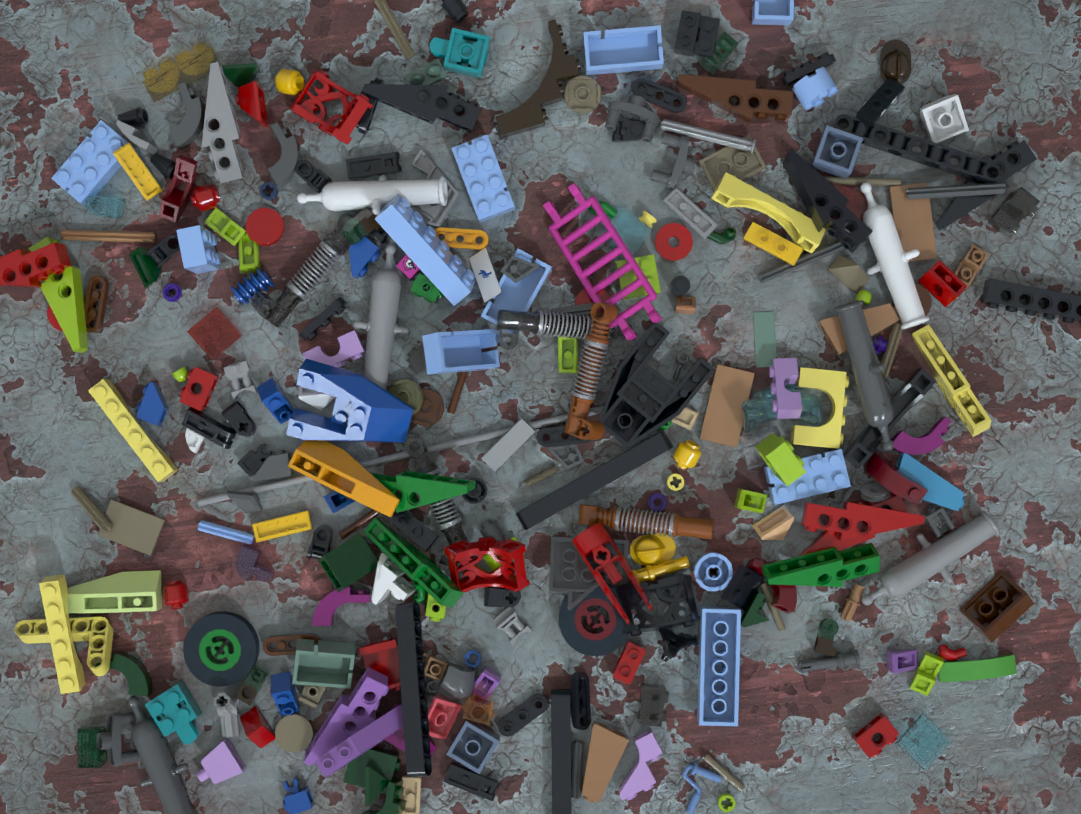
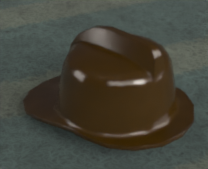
M891 40L881 49L880 72L884 81L890 77L903 84L910 77L911 52L908 45L903 41Z

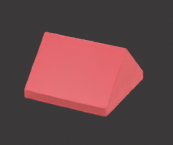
M436 692L428 708L429 735L446 740L462 705Z

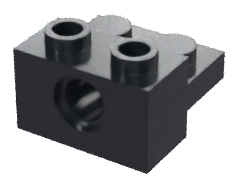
M682 10L674 47L675 54L713 58L720 18L702 16L701 13ZM700 30L699 39L696 42L697 32Z

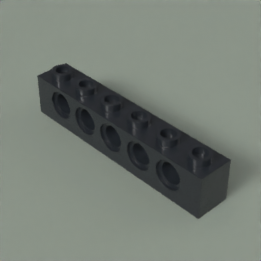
M995 279L985 280L981 303L987 304L986 307L998 309V306L1005 307V311L1008 312L1021 310L1024 311L1025 315L1029 316L1041 314L1045 319L1055 320V317L1062 318V322L1065 323L1081 322V316L1076 311L1078 306L1081 307V296ZM1002 291L1007 293L1008 298L1006 301H1003L1000 297ZM1021 295L1026 297L1025 305L1019 301ZM1040 299L1045 301L1043 309L1038 304ZM1059 302L1064 305L1063 312H1060L1057 308Z

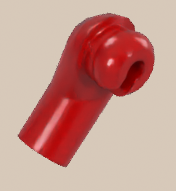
M946 644L938 647L939 655L948 661H955L967 656L964 647L956 650L949 649Z

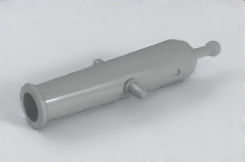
M392 243L387 244L385 247L387 254L383 269L377 270L372 279L369 320L367 322L354 321L353 323L355 328L366 329L367 332L364 377L385 390L387 389L394 335L396 333L409 334L410 332L408 327L397 326L396 323L402 283L399 273L393 268V256L396 252V246Z
M981 511L980 516L933 543H929L922 533H918L917 539L922 545L921 550L887 569L881 577V586L874 592L865 594L862 597V603L864 605H871L873 600L884 594H889L892 597L903 596L937 573H941L946 582L951 583L953 577L947 570L948 566L991 537H998L1000 531L996 523L986 511Z

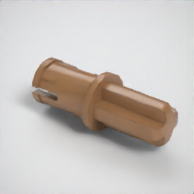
M854 583L848 599H845L847 602L840 615L841 619L848 622L851 621L857 606H860L859 602L866 588Z

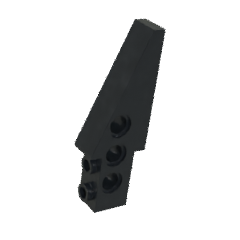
M365 84L361 94L430 124H433L435 119L438 118L468 132L473 130L481 111L477 107L478 104L467 100V102L460 100V96L454 93L446 94L447 85ZM421 91L426 92L428 100H421L418 97V93ZM436 100H444L446 107L439 108L436 105ZM455 107L463 109L462 116H457L454 113Z
M1017 140L1007 146L1008 151L1003 154L999 151L991 156V158L988 154L982 158L1001 167L1002 175L996 183L1004 182L1005 187L1008 188L1009 186L1005 181L1007 178L1037 160L1025 140L1020 143ZM1008 156L1014 158V164L1008 162ZM991 170L987 171V175L990 178L996 177ZM966 179L963 185L976 184V182ZM997 194L954 197L936 222V227L939 231Z
M791 149L782 163L817 231L820 232L825 228L830 236L835 237L846 250L853 254L869 238L873 230L846 207L849 200Z

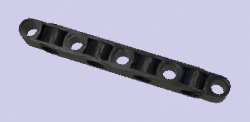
M845 114L839 115L834 122V128L862 137L861 144L969 180L981 183H996L1002 175V169L998 164L876 123L871 127L860 119ZM845 122L848 127L841 129L838 127V123ZM882 134L885 139L878 141L875 139V135ZM918 146L922 152L915 153L912 151V147ZM955 158L959 164L956 166L951 165L949 159ZM987 171H994L996 173V177L990 178L987 175Z

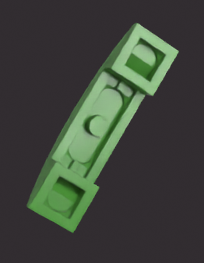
M1015 654L965 661H944L938 672L939 681H971L1017 674Z

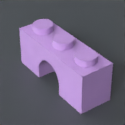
M354 330L337 338L340 350L335 356L329 357L326 355L322 346L302 353L304 360L307 358L340 368L346 365L345 361L349 359L355 361L362 358V354L366 350L358 332Z
M797 358L773 359L772 366H769V377L773 378L770 391L771 395L774 394L775 399L772 400V411L776 412V419L800 418L801 393L790 392L785 388L788 384L797 383L799 375Z

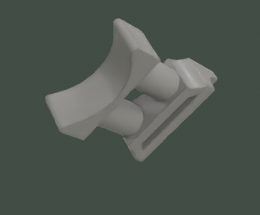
M247 361L224 367L225 375L233 386L234 392H231L233 399L236 400L238 395L246 390L257 393L256 385L252 386L249 377L251 369ZM242 378L245 388L241 389L238 380Z
M507 607L492 620L498 629L504 631L509 636V642L513 647H515L516 639L519 635L526 632L532 633V629L528 625L524 626L518 619L517 612L513 607ZM512 624L519 630L517 633L510 627Z

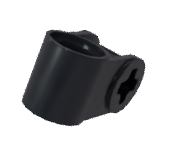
M300 160L296 163V173L317 193H320L323 187L332 181L330 177L320 169H317L309 161ZM303 165L309 166L307 174L300 173V168Z
M168 236L145 253L157 264V268L161 267L171 256L180 250V246L176 249H171L167 244L171 238L178 240V236Z
M237 400L221 412L226 421L239 435L250 437L256 432L255 423ZM244 424H247V425H248V426H247L248 431H243L244 428H245V427L243 426Z
M321 525L314 531L307 559H320L330 552L333 530L330 526ZM320 530L327 532V539H322L319 536Z
M484 587V606L514 607L521 599L520 591L514 592L502 587ZM510 593H513V596L517 597L514 599V601H511V599L507 597L510 595Z

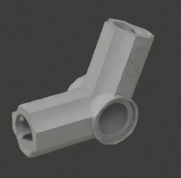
M225 692L218 693V696L214 698V706L217 708L218 716L221 717L222 737L239 736V699L231 698Z

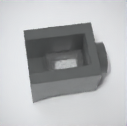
M935 506L926 511L927 516H925L924 520L933 533L934 538L955 528L943 507L937 509Z

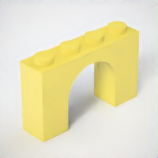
M800 367L798 368L799 375L796 387L818 389L826 393L832 403V412L829 419L817 427L792 425L790 444L839 449L840 445L843 444L844 435L841 434V426L845 425L843 407L847 405L845 388H848L849 376H846L847 372Z

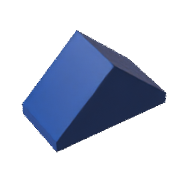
M335 490L324 496L333 513L355 502V500Z

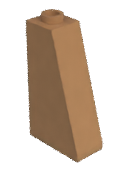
M890 303L863 310L871 336L899 321L897 309L894 305L891 306ZM839 316L818 321L817 324L835 355H840L847 351Z
M595 720L592 723L581 789L583 798L591 803H594V801L600 802L629 742L628 736Z

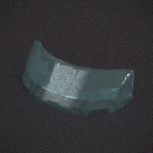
M785 387L790 392L801 393V389ZM770 388L754 393L753 398L742 403L744 433H748L752 428L761 423L776 419V412L772 411V400L775 399L774 394L771 395ZM801 393L800 418L791 419L821 426L822 408L818 396Z

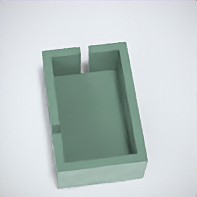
M297 638L292 684L351 689L355 643L318 640L317 644L314 643V640Z

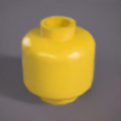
M282 69L275 77V85L280 93L296 95L304 87V78L297 70Z
M691 440L680 442L673 454V458L677 462L676 465L682 469L695 467L702 454L699 449L700 446Z

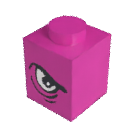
M407 254L396 265L411 281L421 271Z

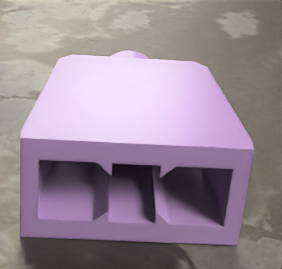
M225 738L200 761L204 768L196 772V775L201 782L211 778L212 782L217 784L241 774L246 769V766L229 739Z

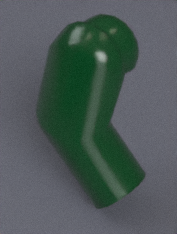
M729 227L721 233L713 231L707 238L723 245L736 237V230Z

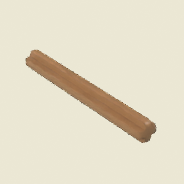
M62 229L60 232V237L63 240L156 242V233L71 229Z

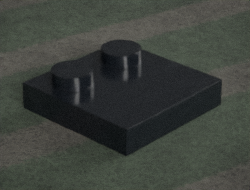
M740 564L721 598L745 611L765 578Z

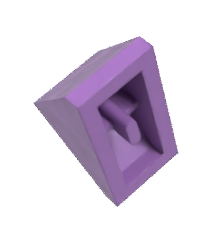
M887 650V669L892 673L917 669V650Z
M485 665L475 681L473 693L486 701L500 682L502 675Z

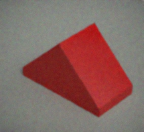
M257 706L240 716L246 736L259 748H263L276 739L275 733Z

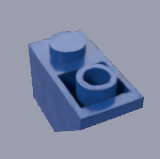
M362 234L357 237L349 248L352 276L356 279L365 276L369 270L367 268L371 262L374 263L379 258V251L381 250Z
M271 378L256 387L261 401L278 422L282 424L289 420L294 412V408L276 381Z
M149 382L143 389L144 397L142 402H139L136 407V418L156 426H162L169 407L159 384Z
M290 672L271 675V695L281 716L300 712L295 684H292L293 678Z

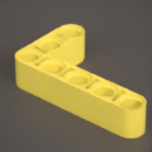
M105 617L69 618L73 642L89 641L87 665L96 676L105 675L110 668L113 641L112 626ZM46 619L22 620L15 625V633L23 643H51L48 630L42 633L45 629H48ZM104 644L101 648L97 649L99 645ZM102 662L99 666L95 667L97 663Z

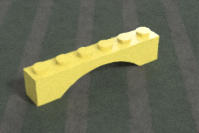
M727 172L718 182L711 199L727 208L746 207L770 216L786 230L794 244L811 254L820 245L826 231L823 228L818 232L812 219L803 213L790 208L785 203L772 198L769 194L761 192Z
M102 379L88 390L157 482L165 481L179 470L169 456L142 428L110 379Z
M65 574L47 576L39 582L60 693L79 692L86 684L83 666L77 656L71 635L68 613V588Z

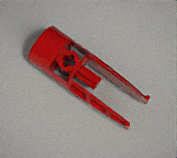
M597 523L589 527L572 540L573 545L594 579L627 625L630 624L628 617L599 573L604 570L613 585L620 582L623 578L614 565L616 561L619 562L648 609L652 611V605L638 579L603 523ZM611 543L619 556L616 555L612 558L610 551L605 547ZM600 553H602L603 555L607 554V556H605V561H603L602 559L598 560V558H600ZM593 556L595 563L599 567L594 571L586 558Z

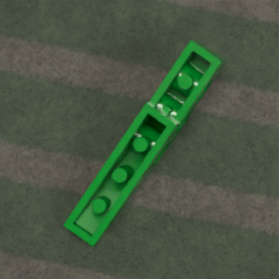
M406 470L396 476L371 473L400 499L396 507L397 513L467 494L475 489L474 480Z
M374 518L364 531L412 580L417 581L440 605L453 608L464 592L442 572V568L378 518Z
M873 543L838 551L836 547L762 565V572L768 584L843 587V581L879 572L880 555Z

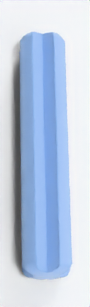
M204 520L198 524L199 531L249 545L254 541V535Z

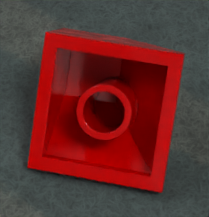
M257 81L237 88L238 94H235L237 106H240L244 112L263 127H268L264 89Z

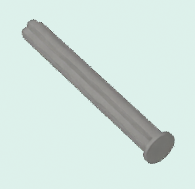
M664 119L661 124V129L664 131L749 151L751 154H753L756 139L752 141Z

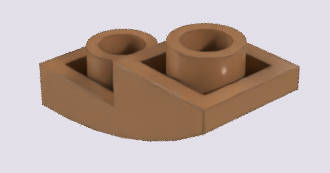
M973 244L954 271V274L967 288H969L975 275L982 268L989 255Z
M423 652L425 676L441 681L448 663Z

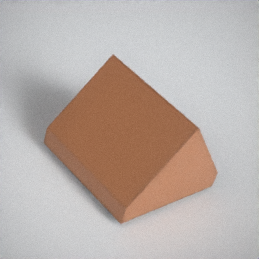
M676 296L675 313L694 315L696 297Z

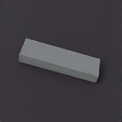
M677 187L663 200L664 204L704 240L718 227L716 222Z
M521 417L481 459L496 471L535 433V430Z

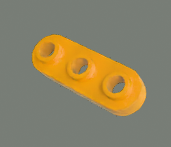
M443 227L435 229L437 237L441 234L445 236L443 241L447 243L449 248L482 250L489 243L488 235L482 230ZM463 236V242H457V237ZM481 237L483 242L481 244L476 243V238Z

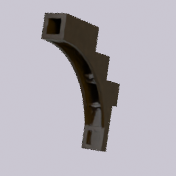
M556 20L548 21V28L553 42V53L548 72L539 88L525 103L508 113L496 117L501 139L545 126V120H548L545 108L541 109V107L561 102L562 95L565 94L562 84H558V82L579 76V70H581L579 59H575L574 54L566 56V54H569L566 43L561 41L560 36H563L561 25H557Z

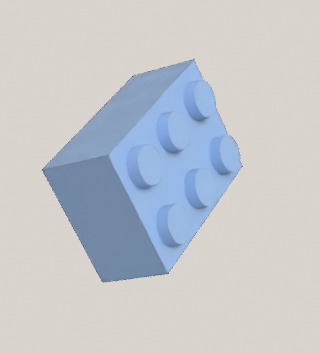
M200 225L176 230L184 269L196 274L219 270L221 259L219 253H216L215 245H217L215 234H212L211 231Z

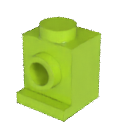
M428 594L425 616H429L430 621L440 622V619L445 618L447 606L440 605ZM433 605H438L440 610L434 611Z

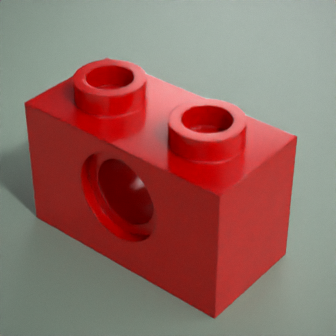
M940 260L930 267L918 280L944 307H947L967 288Z
M194 367L188 373L187 379L189 381L179 394V397H181L179 402L199 411H205L220 376L200 367ZM200 383L202 390L197 394L194 391V386Z
M627 639L612 671V677L630 685L643 659L646 648Z
M880 713L851 737L870 759L872 756H878L884 746L894 743L899 733L888 719ZM875 733L881 734L878 741L872 740Z

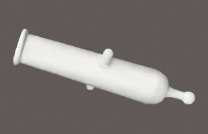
M380 175L379 181L331 182L326 184L320 193H299L297 200L301 204L310 201L322 202L326 209L332 211L362 210L366 207L372 209V212L377 215L380 212V208H383L398 194L401 197H405L409 201L410 206L439 203L442 206H446L448 202V187L446 178L443 176L439 179L387 180L385 175Z
M865 182L861 185L860 189L865 194L868 208L863 213L862 220L873 230L869 236V241L878 261L876 265L867 269V273L872 275L880 271L883 274L903 324L900 327L904 330L929 321V317L925 316L908 265L909 260L917 257L920 252L918 249L909 252L903 250L891 212L884 205H878L875 202L871 192L872 186L870 183Z

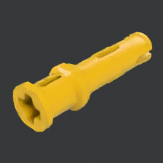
M685 555L652 566L648 564L645 568L632 569L639 583L648 580L654 581L655 577L689 568L690 564Z

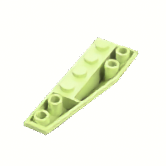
M161 570L125 571L68 587V613L143 612L162 609Z

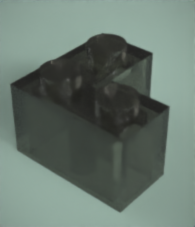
M1020 187L1007 196L987 222L1004 236L1014 234L1020 228L1019 223L1022 219H1026L1028 216L1032 217L1038 210L1036 206L1040 201L1023 187Z

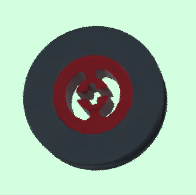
M606 583L611 592L613 593V588L615 587ZM600 586L595 588L572 610H568V595L564 598L559 612V627L565 641L574 650L588 656H603L617 650L626 641L629 634H623L622 629H625L623 619ZM592 605L604 607L609 614L608 622L604 621V616L601 612L599 615L600 621L593 623L592 628L603 627V630L599 632L587 630L581 621V617L585 615L587 623L590 625L592 622L591 615H597L598 609H587Z

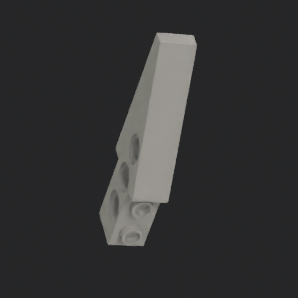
M215 62L210 64L202 148L210 147L211 150L208 151L211 162L214 161L216 167L214 175L216 180H219L220 184L245 178V174L235 140L242 139L222 64ZM214 119H217L220 124L217 130L211 128V122ZM219 138H222L225 142V146L222 149L216 146V141ZM224 157L230 160V166L227 168L221 164Z

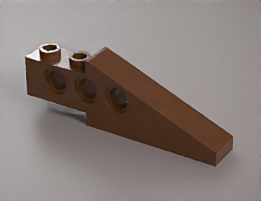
M679 74L677 79L678 87L749 123L752 121L753 115H756L758 119H767V116L775 117V120L785 121L786 118H790L792 115L794 94L792 91L755 88L756 81L684 74ZM736 98L739 105L732 106L729 103V99ZM753 99L757 102L758 106L752 108L749 106L748 101ZM773 101L776 103L777 108L772 110L768 107L767 103Z

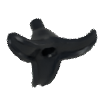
M670 628L659 630L663 639L664 652L661 659L665 662L673 659L679 650L689 645H699L697 639L692 635H677Z

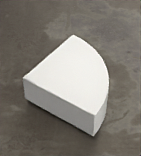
M189 428L186 429L185 438L189 449L194 453H198L205 437Z

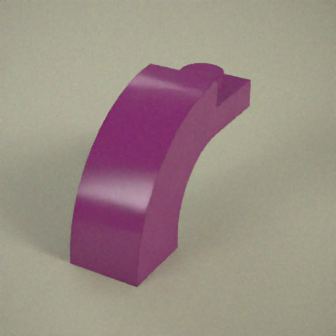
M941 417L925 435L916 438L909 436L903 430H899L891 439L894 443L893 450L913 455L931 452L945 442L939 436H943L950 429L948 425L951 421L947 417Z
M353 585L340 592H337L336 589L333 590L316 607L312 626L333 625L334 614L340 605L344 603L370 602L372 593H367L366 589H357L353 593Z

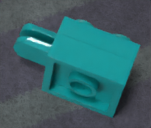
M452 28L450 40L435 37L430 42V50L432 55L445 58L443 66L446 71L482 79L491 40L490 36Z
M183 681L145 704L164 737L175 731L183 744H191L198 738L199 731L192 720L200 716L202 711Z

